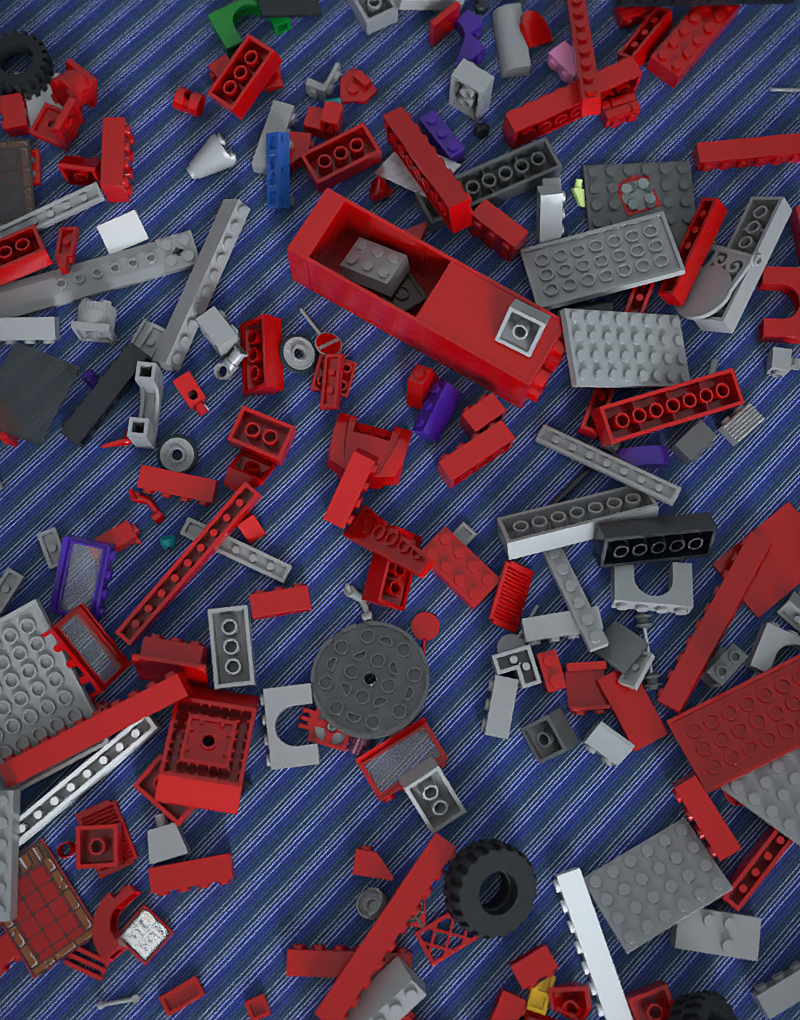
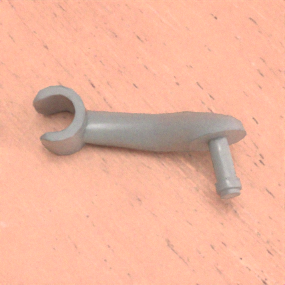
M346 583L343 592L346 596L360 603L364 612L360 614L363 622L373 621L368 603L362 600L363 594L353 586H350L349 583Z

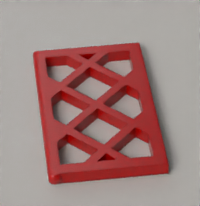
M449 912L427 924L425 929L421 928L414 932L432 967L479 938L477 936L467 937V930H464V935L453 933V919L451 920L449 931L437 928L438 923L446 918L452 919ZM428 929L433 930L430 942L423 941L420 934ZM436 932L448 935L445 947L433 944ZM451 936L462 938L460 945L453 949L448 948ZM432 947L444 950L443 955L434 960L431 956Z

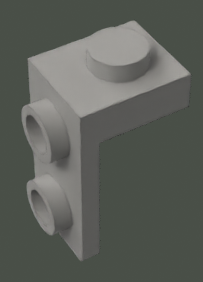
M335 63L325 84L308 78L305 83L306 93L312 98H319L323 101L328 96H331L334 91L335 82L339 81L342 75L340 63Z

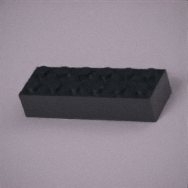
M709 512L598 523L592 553L599 568L710 557L718 526Z

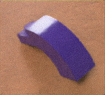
M638 446L621 449L617 453L610 454L640 469L648 468L653 470L670 465L666 446Z

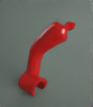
M132 489L128 490L131 501L146 504L151 509L153 514L150 516L156 524L165 519L152 498L137 491L133 492Z

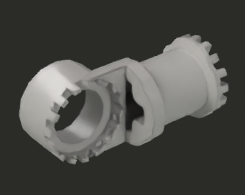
M234 345L230 355L225 357L221 363L215 365L213 371L215 377L221 380L230 379L239 368L243 358L248 356L246 350L241 349L242 347L239 348V345ZM222 366L227 370L226 375L223 377L220 375V368Z

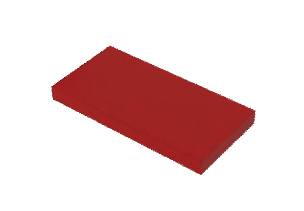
M615 670L595 681L607 704L611 706V711L625 738L635 745L632 749L635 752L667 735L668 732L642 683L637 690L620 685L618 679L622 673Z

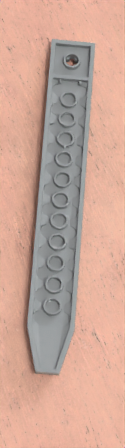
M191 230L157 239L155 242L70 265L69 274H61L60 269H56L0 286V318L24 317L73 303L83 298H90L194 267L199 256ZM177 249L183 250L181 256H177L174 252Z

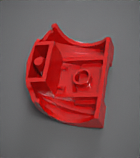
M340 412L330 441L326 467L337 474V478L341 480L353 452L357 448H361L379 457L377 462L379 468L375 475H371L369 479L371 485L369 488L382 489L383 486H397L411 441L412 431L394 426L392 432L358 423V417Z

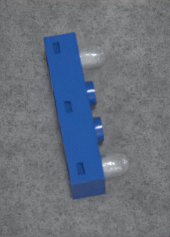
M266 133L267 209H290V206L295 203L294 197L290 195L289 150L294 148V142L289 139V133Z

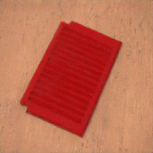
M512 560L504 562L488 617L491 619L492 624L516 634L534 571Z
M107 799L75 814L79 826L122 823L123 865L96 868L100 879L134 864V859L139 858L116 800L110 802Z

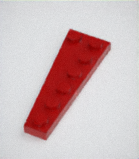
M367 505L363 506L353 523L343 534L348 540L422 579L435 563Z

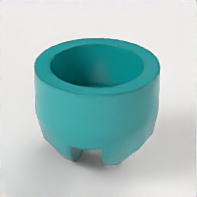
M167 535L161 537L160 543L162 548L168 550L167 547L174 549L176 546L175 536Z

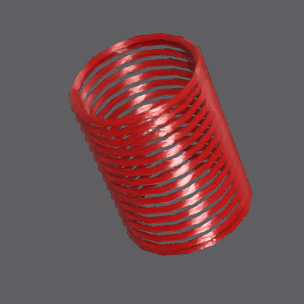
M72 841L61 843L57 847V855L63 859L74 855L76 852L75 843ZM64 844L69 845L71 848L69 855H65L62 851Z

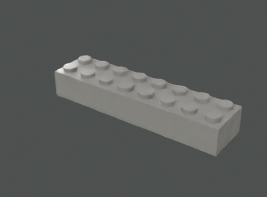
M751 197L727 247L750 254L755 251L760 252L763 256V262L759 266H751L732 292L728 302L718 312L707 318L694 320L701 331L733 334L792 212L784 197Z
M624 486L497 518L498 534L508 559L511 560L595 539L598 523L658 517V504L654 497L630 486Z

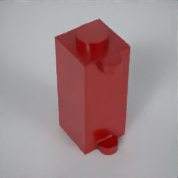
M128 520L94 539L116 544L115 550H117V553L134 543L141 544L138 536L140 533L135 523L131 524ZM88 546L94 559L100 565L103 549Z

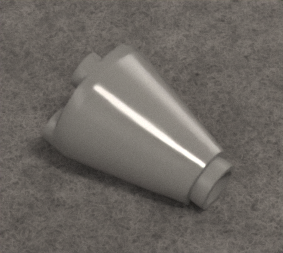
M214 133L210 136L186 168L194 180L236 165L237 157L231 148L228 150L225 147L226 141L220 133L217 135Z

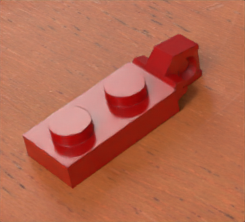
M77 226L59 227L55 258L61 274H69L70 264H74L79 238Z

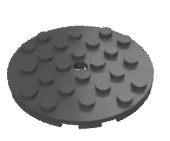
M379 621L354 623L342 628L340 632L332 638L330 637L320 648L311 670L312 695L322 716L340 732L361 739L386 737L408 726L422 710L430 687L428 662L422 648L406 631L395 625ZM370 674L374 675L376 677V681H374L371 684H367L365 682L366 676Z

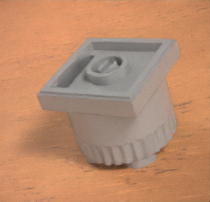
M88 298L81 299L78 307L77 321L71 322V328L80 341L117 343L118 337L114 332L117 309L111 306L112 302L107 300L96 302Z

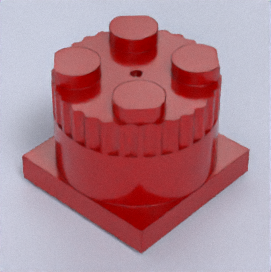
M69 58L65 61L66 70L50 81L52 91L50 96L54 103H59L64 107L68 98L71 97L76 99L79 108L85 104H88L91 108L96 107L97 78Z

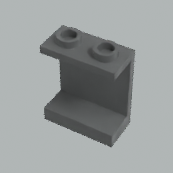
M734 643L726 650L720 647L712 656L700 681L709 689L723 686L748 656Z

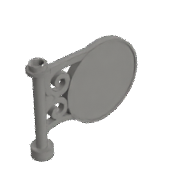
M714 240L708 254L715 252L712 259L700 269L684 305H674L675 309L682 317L690 320L704 319L715 314L728 302L732 292L749 268L761 265L763 262L761 253L755 251L750 254L717 245Z

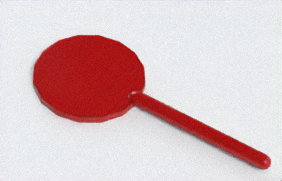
M429 612L417 614L411 623L412 633L416 638L422 640L424 654H426V641L435 638L440 629L439 620Z

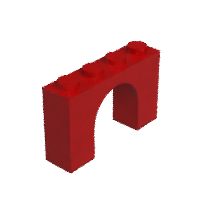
M765 266L757 283V290L779 291L786 294L793 302L794 314L786 319L763 318L758 324V342L800 344V268Z

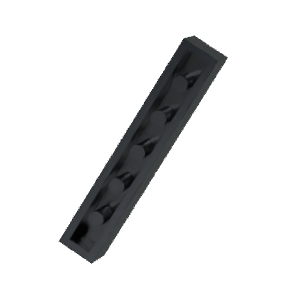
M132 342L125 345L121 350V355L117 360L111 362L109 370L105 375L103 374L99 377L98 384L94 389L88 391L83 403L79 404L74 409V414L71 418L63 423L60 432L76 445L84 448L136 382L137 361L152 362V358Z

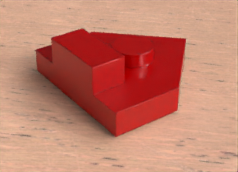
M352 67L340 78L341 105H348V103L367 104L378 93V89L372 85V80L360 69L356 71Z

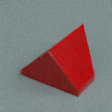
M571 982L548 987L551 1010H555L571 1020H585L592 1008L589 985Z

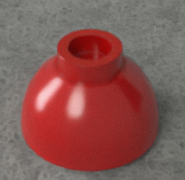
M375 177L369 189L370 200L379 202L385 198H390L392 188L388 186V183L382 177Z

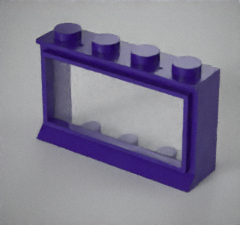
M71 534L63 536L49 613L65 615L72 608L83 602L97 622L101 618L103 619L106 611L104 602L109 596L108 581L113 576V569H111L112 561H115L117 556L116 544Z

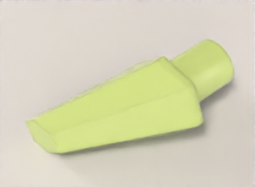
M575 179V187L571 188L578 206L586 208L585 189H582L583 180Z

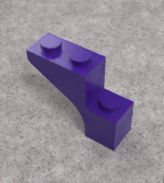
M469 9L456 19L455 31L458 32L463 40L456 61V68L463 58L477 65L484 60L485 47L478 41L483 33V22Z

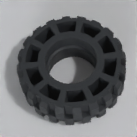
M484 838L480 839L479 843L473 841L467 845V848H462L457 853L456 858L451 860L449 870L444 876L443 895L446 896L444 904L446 909L449 910V915L458 925L479 938L495 939L496 936L499 938L507 936L509 932H514L521 923L527 920V915L534 907V898L537 896V889L535 888L537 879L536 875L533 874L534 868L532 863L528 861L527 856L523 852L498 839L490 840ZM499 871L501 886L498 894L489 903L480 905L479 890L481 884L491 873Z

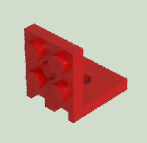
M69 97L63 109L45 102L31 126L29 134L69 152L71 150L69 145L72 139L76 140L79 135L77 130L81 124H85L76 99Z

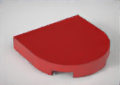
M528 10L521 15L519 28L528 48L550 44L554 41L546 21L539 13Z

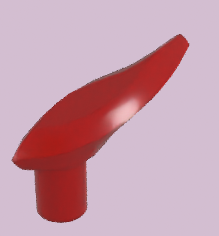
M128 428L126 429L125 437L106 443L101 448L132 444L127 436Z

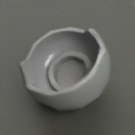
M368 887L358 897L356 908L360 916L368 920H374L380 916L386 907L387 900L379 888Z

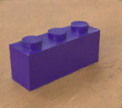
M434 109L419 118L421 133L427 136L430 145L435 147L438 155L456 163L464 160L466 149Z
M435 381L426 401L422 405L418 417L415 419L412 431L425 441L438 443L462 393L448 382Z

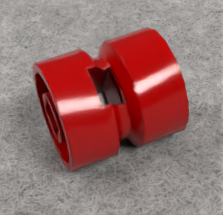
M180 86L174 95L173 108L181 112L187 111L189 115L199 118L203 113L206 97L198 92L192 93L190 89Z

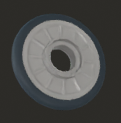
M291 334L283 339L279 347V357L282 364L293 373H307L316 365L317 349L314 343L305 335ZM295 349H299L302 352V358L299 359L295 356Z
M173 434L163 439L159 444L157 460L162 469L187 474L197 463L198 450L195 443L189 437L182 434ZM177 449L182 452L180 460L173 458V452Z

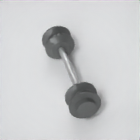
M648 611L636 612L637 616L633 618L637 619L638 623L634 627L643 629L644 640L649 644L647 628L654 625V623L649 621V618L653 615L648 614ZM649 646L646 648L647 652H650ZM652 664L649 667V673L643 678L647 681V684L643 687H647L648 691L660 689L659 685H663L658 680L662 675L658 672L653 673Z

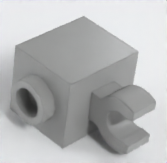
M773 346L767 354L766 374H772L773 377H783L790 369L799 370L800 358H791L792 349Z

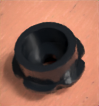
M475 0L473 4L474 10L477 14L480 13L483 16L488 11L485 0Z
M479 122L473 128V135L478 139H484L490 133L489 125L485 122Z

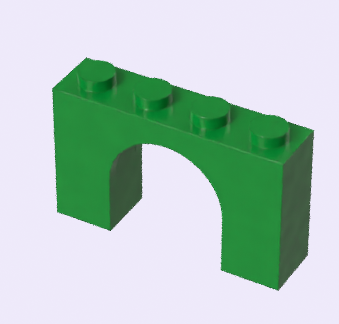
M238 0L208 14L210 26L228 58L234 55L243 42L235 29L237 22L246 15L261 16L256 0ZM289 17L264 18L275 36L291 30Z

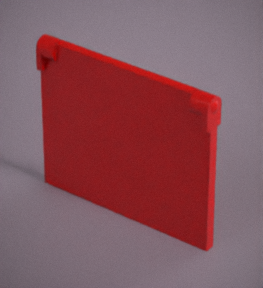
M137 653L132 654V663L135 665L140 680H157V682L165 680L164 675L175 671L176 674L183 671L189 685L210 688L206 664L156 658Z

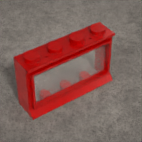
M83 602L72 608L41 634L42 638L52 633L58 641L53 646L54 651L59 653L65 650L71 657L66 662V666L70 669L78 666L83 672V675L78 679L81 684L91 682L95 690L89 694L90 698L103 693L118 676L131 666L127 657L119 650L113 639L108 636L102 625L97 622Z
M423 717L355 760L379 801L384 800L387 803L396 797L395 792L400 789L402 792L405 791L397 779L398 777L430 756L433 757L440 769L447 765L445 761L449 758Z

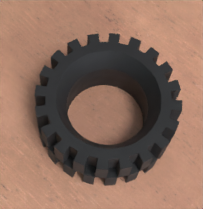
M11 30V35L4 32L2 33L4 37L0 39V93L8 95L21 92L27 101L32 100L31 96L34 94L36 97L41 96L39 91L43 90L46 92L48 90L46 84L50 85L52 80L50 76L54 77V65L45 45L34 34L30 33L28 36L27 32L21 30V34H18L17 30ZM30 54L34 57L31 66L22 73L9 74L3 71L4 64L13 56Z

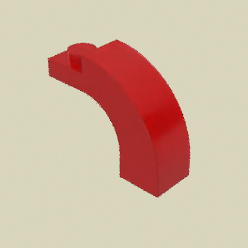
M129 884L122 887L118 894L109 892L102 899L95 912L92 935L96 950L103 961L113 962L128 948L120 936L118 921L122 911L142 893L138 886Z

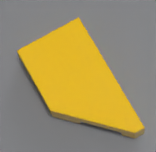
M555 975L539 981L535 987L529 990L526 1000L528 1010L543 1015L546 1014L549 1004L548 987L554 986Z

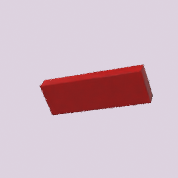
M342 353L325 354L320 400L321 410H340L345 355Z

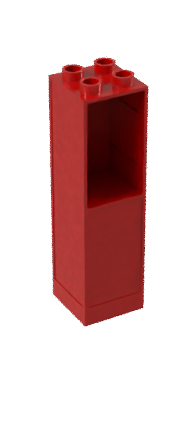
M326 188L287 248L292 280L486 390L493 392V394L520 409L527 398L535 403L538 401L552 371L555 372L565 355L566 347L561 317L329 188ZM359 237L407 255L410 272L428 299L411 311L405 312L384 300L378 291L345 278L340 264ZM515 299L551 316L531 357L495 341L507 311Z

